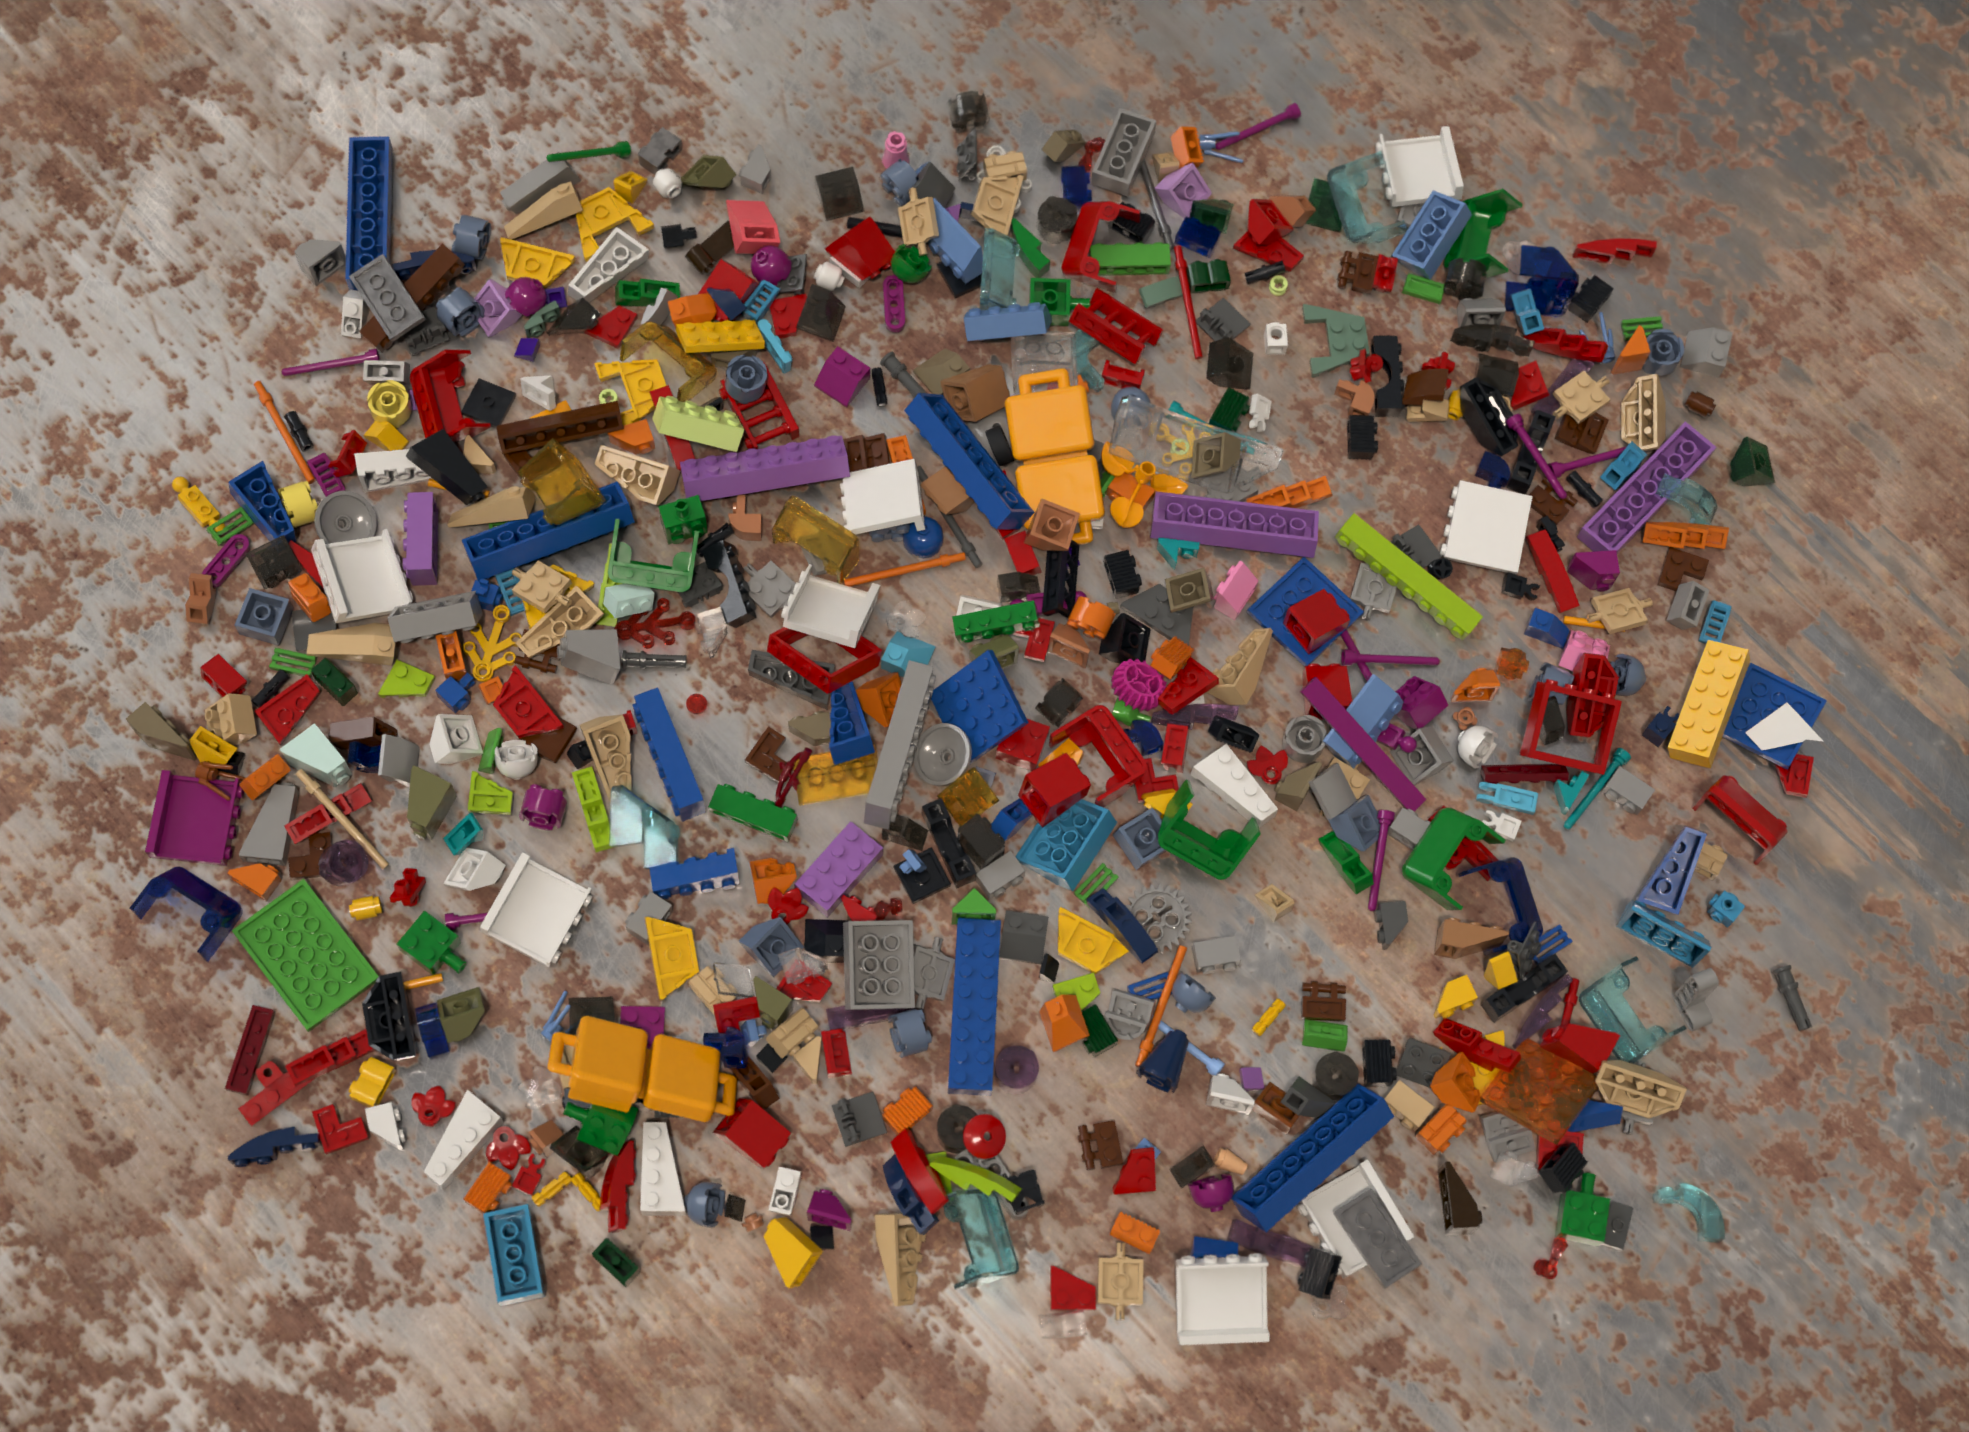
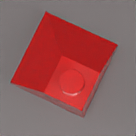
M1251 199L1249 201L1248 231L1256 244L1270 245L1294 230L1272 200Z

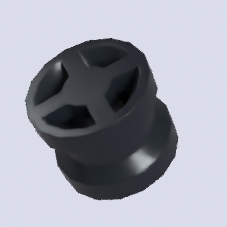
M1439 558L1431 561L1427 570L1433 577L1440 580L1450 576L1453 567L1448 559Z

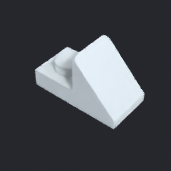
M532 376L520 379L522 395L549 411L556 408L552 376Z

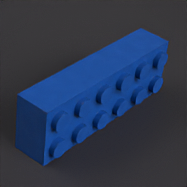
M658 687L635 695V704H632L637 722L640 723L642 735L645 742L648 743L653 761L655 760L658 775L663 781L667 797L670 798L675 816H680L683 822L706 813L704 799Z

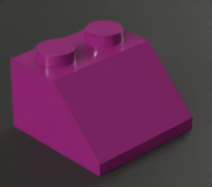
M837 346L825 361L814 383V387L847 408L870 380V367Z
M1617 551L1575 553L1567 567V572L1590 590L1607 591L1611 589L1620 574Z

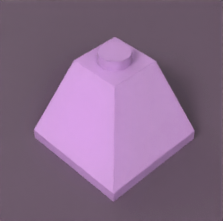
M1190 163L1166 175L1154 188L1163 203L1186 220L1212 194L1194 163Z
M492 279L487 281L474 298L484 308L483 318L480 316L478 322L488 337H492L515 324L523 315L510 305L511 300L509 296L506 299L505 291L507 288Z

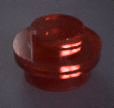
M692 694L686 701V707L692 714H701L707 708V700L701 694Z

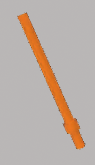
M261 381L255 382L254 387L260 396L261 404L266 406L305 479L309 484L314 483L316 479L274 406L271 394L266 391Z
M964 552L949 556L948 554L939 555L940 558L844 579V585L850 587L933 567H947L951 563L966 560Z
M1179 945L1145 1040L1141 1041L1140 1053L1135 1064L1136 1067H1139L1153 1050L1156 1032L1187 951L1185 946Z

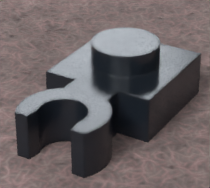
M1548 516L1541 518L1536 528L1538 531L1546 529L1557 552L1562 551V547L1565 544L1557 535L1558 531L1555 522L1550 520Z
M1508 572L1505 574L1501 593L1517 599H1521L1525 595L1528 600L1533 601L1538 596L1532 594L1531 589L1538 590L1540 586L1536 583L1528 585L1526 584L1527 578Z

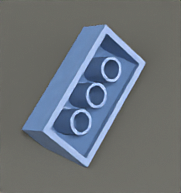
M1433 190L1391 256L1398 258V262L1413 273L1431 280L1472 216L1466 203Z
M933 198L939 236L930 239L926 243L934 254L940 256L943 264L952 269L956 278H961L966 284L985 272L982 248L949 212Z
M1039 302L1030 303L1028 306L1013 304L1008 306V308L993 306L988 308V310L973 308L966 312L964 316L967 341L1046 334L1052 322L1047 305L1040 304Z
M1373 674L1346 710L1376 743L1377 737L1382 731L1387 729L1390 720L1395 714L1399 713L1404 702L1398 693ZM1332 728L1323 742L1334 757L1354 769L1362 760Z

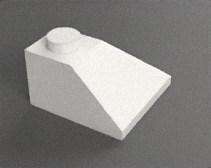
M438 714L436 716L429 744L435 764H453L483 754L472 715Z
M466 848L461 853L443 884L467 891L492 885L502 876V871L506 865L487 851Z
M1225 1074L1213 1075L1210 1080L1206 1105L1249 1114L1254 1106V1100L1235 1080L1229 1079L1230 1076Z

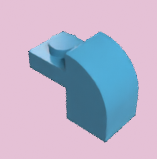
M1531 289L1510 294L1515 310V318L1522 334L1528 335L1543 330L1544 326L1541 315L1535 306Z
M1631 442L1621 455L1608 466L1600 478L1614 490H1617L1635 473L1648 454L1634 442Z

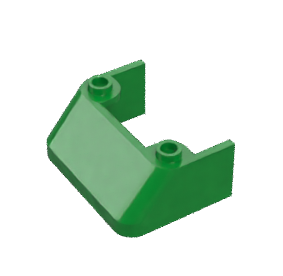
M1504 189L1462 201L1466 203L1472 216L1445 256L1444 266L1452 272L1481 279L1507 273L1509 269L1489 253L1486 254L1491 229L1501 226L1505 221L1506 213L1522 208L1523 204Z
M615 519L608 567V576L613 582L675 592H685L690 588L699 531H694L691 552L682 551L677 553L673 558L672 566L631 560V547L625 542L617 541L620 519Z
M1186 779L1166 807L1157 836L1159 845L1166 851L1219 880L1227 879L1261 835L1257 821L1252 817L1241 833L1227 829L1221 832L1217 839L1186 822L1183 819L1188 813L1187 805L1194 797L1190 781Z
M1442 808L1437 812L1404 863L1402 874L1406 880L1446 910H1462L1463 906L1447 895L1451 889L1452 880L1443 869L1464 837L1471 841L1483 839L1488 844H1504L1506 840L1482 821L1453 808Z

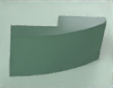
M1178 276L1139 289L1146 308L1183 296Z
M556 301L541 308L527 321L524 326L527 338L540 336L546 331L545 323L553 322L561 316Z

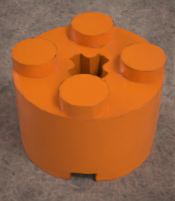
M1079 596L1068 618L1067 626L1076 630L1078 628L1083 630V635L1094 639L1097 637L1104 640L1116 613L1100 602H1088L1089 598Z

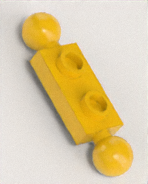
M182 476L176 477L172 481V488L179 493L178 500L202 528L207 525L211 526L219 521L220 513L196 485L188 488L189 482ZM221 524L217 526L214 530L215 532H218L223 530V528L226 526L225 524Z

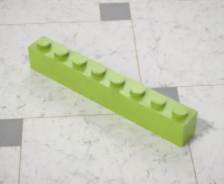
M1355 513L1352 514L1335 535L1341 546L1350 549L1356 558L1366 562L1372 571L1381 574L1390 585L1396 586L1406 598L1412 599L1422 611L1432 615L1438 624L1447 627L1456 638L1464 640L1483 618L1481 614Z

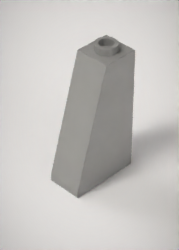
M545 160L500 192L504 198L502 203L508 211L511 209L514 213L518 214L530 207L551 189L570 181L575 185L581 179L567 160L556 162Z
M286 782L281 783V785H273L240 850L239 856L243 862L286 866L291 837L284 825L295 819L299 798L296 786Z

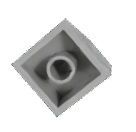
M310 239L306 243L300 244L294 251L302 272L315 286L346 265V256L339 241Z
M1472 298L1460 300L1456 309L1458 330H1498L1506 308L1500 299L1484 298L1482 300H1473Z
M1714 327L1689 331L1680 367L1719 378L1726 366L1733 332Z
M1432 726L1419 728L1410 735L1417 742V747L1413 752L1405 753L1401 750L1400 745L1397 746L1396 750L1392 749L1390 751L1404 775L1414 786L1439 773L1454 761Z

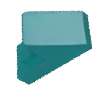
M1159 537L1157 550L1175 570L1177 556L1185 559L1197 558L1200 542Z
M1584 771L1578 777L1574 775L1569 785L1560 780H1556L1553 785L1561 813L1564 815L1571 808L1589 777V774Z
M469 813L443 839L454 856L460 855L472 842L483 840V829L473 813Z

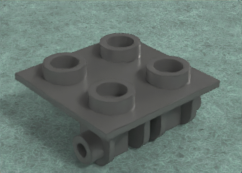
M974 128L957 147L958 164L956 171L958 172V181H961L964 176L968 180H974L977 176V128Z
M807 254L788 256L792 263L791 271L785 280L781 279L777 282L779 285L776 287L780 289L778 294L793 292L795 296L804 293L803 284L806 277Z
M1224 297L1209 310L1204 308L1200 312L1201 316L1196 319V324L1221 348H1224L1251 325Z
M434 306L421 311L426 320L403 335L412 355L450 340L444 324L437 318V311Z
M1419 524L1402 535H1399V533L1392 537L1393 540L1390 541L1422 568L1427 567L1431 561L1442 557Z
M703 562L694 567L690 588L685 592H678V594L682 598L684 607L689 606L691 608L699 603L697 598H699L700 602H703L702 596L707 600L709 597L720 594V591L723 590V585L715 573L707 568L706 562Z
M1534 921L1524 943L1512 940L1507 945L1514 969L1520 972V979H1523L1525 973L1531 970L1532 960L1535 955L1539 954L1541 949V943H1539L1540 932L1537 929L1536 921Z
M1409 1038L1396 1070L1397 1076L1431 1088L1430 1085L1435 1072L1448 1062L1451 1052L1415 1040L1414 1038Z
M874 1092L849 1100L844 1098L839 1100L837 1104L831 1105L845 1147L887 1133Z

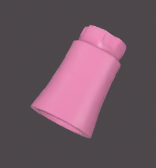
M894 131L888 134L882 157V163L886 169L899 159L905 160L909 164L907 141L902 133Z

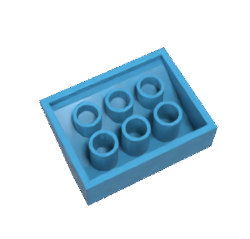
M1081 799L1043 828L1037 823L1015 857L1019 863L1054 884L1074 891L1116 826L1117 821L1109 809Z
M1631 900L1628 903L1616 926L1692 968L1712 948L1710 941L1705 939L1701 933L1686 929L1682 923L1669 920L1662 912L1653 911L1647 908L1646 904L1637 900Z

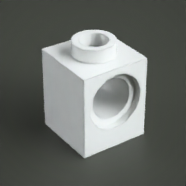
M1278 322L1266 324L1264 331L1265 355L1286 354L1288 347L1286 324ZM1272 336H1277L1280 339H1274Z

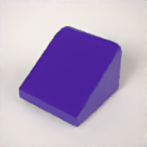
M564 286L545 289L547 294L546 305L556 301L559 308L567 307Z
M521 338L514 357L534 362L540 347L539 339Z

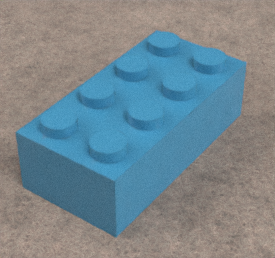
M529 1205L483 1213L498 1304L505 1306L545 1297L532 1213Z

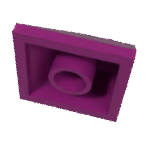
M820 1189V1192L814 1191L807 1209L808 1221L851 1232V1218L837 1197L833 1196V1192L825 1189Z

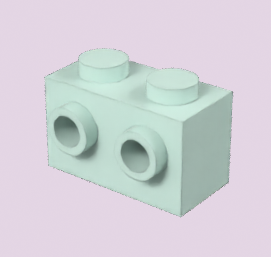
M628 584L614 585L605 588L603 604L614 618H622L651 611L655 593L648 587Z

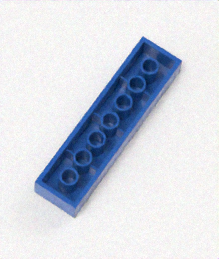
M389 136L349 137L345 274L349 290H357L349 276L381 254L390 263L393 148Z
M918 393L904 410L909 416V420L917 426L921 436L928 440L932 450L941 457L943 464L952 471L955 480L966 489V494L976 502L977 508L986 515L992 527L995 529H1020L1034 514L1032 508L945 397L941 394Z
M614 482L531 513L528 519L513 520L462 539V543L477 580L480 581V579H489L512 568L547 557L552 553L568 549L581 542H587L597 536L605 535L614 530L615 519H620L619 528L626 527L635 521L619 483Z
M958 918L948 1094L992 1095L1001 920Z
M1357 1084L1233 1195L1231 1200L1241 1216L1264 1232L1274 1227L1280 1219L1288 1214L1300 1201L1305 1199L1310 1192L1394 1118L1383 1097Z

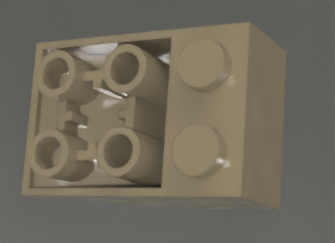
M144 702L126 718L134 732L150 748L193 761L197 759L193 754L194 750L190 745V741L176 730L177 728L170 720H166L162 716V713L155 705L150 707Z

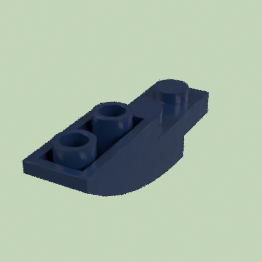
M435 250L410 253L412 260L392 264V267L400 280H408ZM452 251L465 264L461 271L462 274H468L477 270L474 257Z
M1102 888L1087 899V905L1114 931V936L1141 964L1158 953V948L1145 929L1117 897L1113 898Z
M295 1127L283 1128L260 1135L246 1142L228 1155V1161L235 1165V1167H246L248 1163L257 1162L258 1165L270 1164L272 1160H277V1151L282 1154L292 1153L293 1149L301 1148L302 1151H313L316 1147L322 1146V1142L318 1133L299 1135V1131Z
M894 1154L883 1165L886 1182L903 1216L909 1217L920 1235H925L939 1222L936 1214L933 1215L929 1212L906 1176L896 1154Z

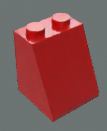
M871 216L825 248L831 256L862 281L867 277L871 279L881 273L879 270L881 267L885 270L891 266V258L895 252Z
M721 259L698 294L708 293V287L730 289L745 304L760 283L733 264ZM715 302L717 309L715 319L719 322L725 320L735 321L739 317L737 315L733 320H730Z
M1322 589L1289 607L1283 624L1304 650L1311 654L1346 629L1349 625L1350 617L1345 609H1341L1338 606L1335 597L1331 593H1327L1325 589Z
M1314 663L1305 666L1302 673L1303 688L1314 677H1317L1338 702L1347 709L1352 703L1347 666H1341L1338 663L1328 666H1320V664ZM1304 697L1305 715H1311L1319 720H1324Z
M1065 753L1026 774L1018 796L1043 828L1088 794L1091 784L1089 778L1079 770L1076 761Z
M1568 1023L1548 1028L1542 1035L1543 1041L1539 1047L1579 1076H1584L1599 1071L1602 1061L1608 1059L1621 1035L1615 1032Z
M739 1098L736 1101L734 1114L732 1116L725 1115L712 1132L760 1168L768 1167L773 1163L776 1158L774 1155L779 1149L787 1145L788 1137L791 1134L790 1131L753 1100Z

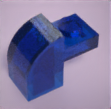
M1485 451L1475 476L1489 481V487L1501 489V487H1506L1510 478V469L1504 459Z
M1134 720L1131 723V730L1124 729L1132 743H1137L1143 758L1163 750L1164 743L1160 733L1150 722Z
M357 741L350 742L348 763L356 766L357 771L378 773L381 745L369 747Z
M437 1002L415 1008L419 1032L428 1058L449 1052L450 1049L440 1021Z
M727 1027L726 1033H704V1045L717 1048L720 1051L724 1068L746 1069L749 1054L744 1035L741 1031L733 1027Z

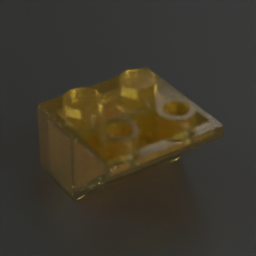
M975 767L959 776L937 795L939 799L942 798L946 809L962 830L1000 801Z

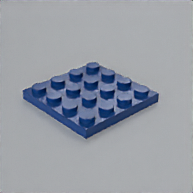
M1305 557L1247 609V613L1260 626L1273 630L1272 637L1304 667L1315 661L1364 613L1360 607ZM1325 589L1327 593H1331L1335 597L1338 606L1347 611L1350 622L1346 629L1311 654H1308L1284 626L1283 622L1289 607Z
M987 650L933 690L931 700L942 723L953 724L961 728L968 736L972 748L970 764L1029 723L993 650Z
M1750 663L1723 737L1788 770L1803 742L1761 750L1745 732L1785 703H1788L1812 728L1827 700Z

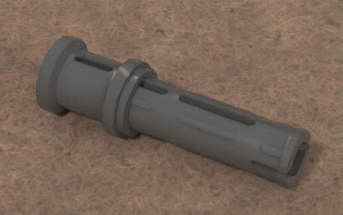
M893 351L881 359L880 365L885 366L891 372V377L898 379L914 397L918 393H927L906 371V365L899 362Z
M623 650L622 669L627 667H640L643 670L646 667L686 668V655L646 654L644 651L630 653Z
M1787 965L1772 972L1778 978L1781 986L1779 988L1780 992L1784 993L1798 1030H1806L1811 1028L1812 1025L1797 990L1799 984L1795 982L1791 973L1792 967Z

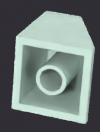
M315 723L280 748L289 766L297 770L303 769L306 774L333 787L346 783L352 775L346 761Z

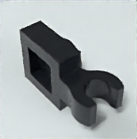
M681 224L661 226L664 248L684 245L683 239L697 238L695 227H688L682 230Z

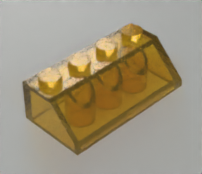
M873 744L875 753L834 765L831 752L811 755L796 777L801 783L796 791L799 806L869 794L878 764L875 744ZM798 759V760L796 761L795 767L793 768V772H794L796 766L798 765L800 759Z

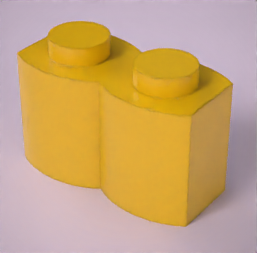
M370 1057L368 1061L365 1060L359 1069L361 1075L358 1080H354L349 1087L350 1098L369 1108L380 1104L396 1073L393 1066Z

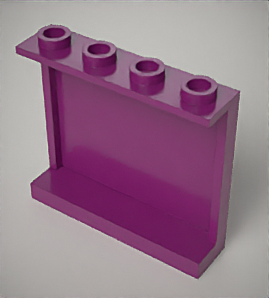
M162 770L145 849L146 854L150 858L227 866L228 860H231L233 848L231 847L232 839L236 838L237 833L235 822L236 819H239L241 813L239 802L245 793L239 785L241 783L239 778H235V782L223 780L209 782L231 798L228 801L205 785L199 784V779L196 777L173 775L171 771Z

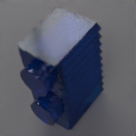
M1084 165L1061 167L1064 210L1081 209L1085 203L1092 201V191L1087 188V184H1090V174L1085 171Z
M1186 216L1176 234L1174 243L1207 258H1211L1220 241L1221 231L1215 226H1207L1196 218Z

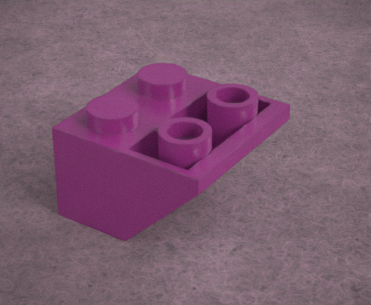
M1416 676L1408 679L1403 686L1395 691L1404 702L1401 710L1396 715L1405 725L1416 730L1423 728L1449 706L1440 686Z

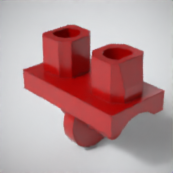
M1382 254L1378 255L1372 288L1375 291L1385 293L1386 291L1391 292L1393 290L1398 258H1389Z
M1366 349L1360 350L1359 357L1350 360L1352 366L1350 373L1353 380L1356 381L1364 378L1365 383L1371 382L1372 372L1379 371L1383 366L1381 356L1372 354L1366 358Z
M1443 351L1441 356L1434 359L1430 358L1429 362L1423 363L1421 370L1448 369V374H1450L1455 368V362L1448 359L1449 353ZM1450 378L1447 379L1445 391L1451 387L1452 380Z
M405 868L402 872L403 879L397 880L394 884V892L390 896V902L402 901L404 906L411 907L418 903V893L425 885L426 879L425 877L418 876L417 869Z

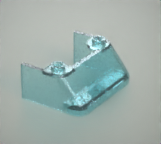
M1381 151L1332 168L1327 174V181L1346 238L1352 243H1378L1407 232L1405 220L1386 227L1378 222L1368 225L1356 191L1365 187L1368 183L1369 177L1366 170L1385 164Z
M985 228L980 310H988V308L993 306L1008 308V306L1016 304V298H1013L1015 256L1019 257L1020 244H1016L1015 239L991 228Z
M624 785L613 786L610 804V846L616 847L644 843V869L677 861L678 838L680 836L679 826Z
M1637 956L1620 963L1582 991L1579 996L1580 1005L1597 1029L1621 1035L1612 1052L1618 1060L1632 1064L1662 1047L1687 1029L1684 1025L1667 1034L1664 1028L1655 1025L1646 1030L1622 994L1630 986V980L1624 970L1639 960Z
M979 1189L959 1190L947 1194L949 1201L943 1205L945 1216L953 1223H960L972 1263L964 1269L965 1280L955 1284L954 1288L977 1287L1017 1274L1019 1264L997 1194L993 1192L990 1196H987Z

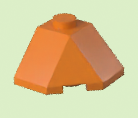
M709 293L684 296L668 301L672 322L675 327L676 324H684L686 322H711L717 314L715 301Z
M1478 668L1472 671L1451 696V702L1492 701L1500 688V682L1494 670Z
M898 672L867 681L856 689L861 709L884 727H889L902 685Z
M773 858L750 861L757 904H768V896L773 887H776L784 894L797 878L793 863L786 862L783 865Z
M1463 1052L1458 1053L1435 1072L1430 1087L1442 1103L1473 1113L1476 1111L1481 1098L1479 1089L1474 1087L1473 1077H1476L1475 1069Z

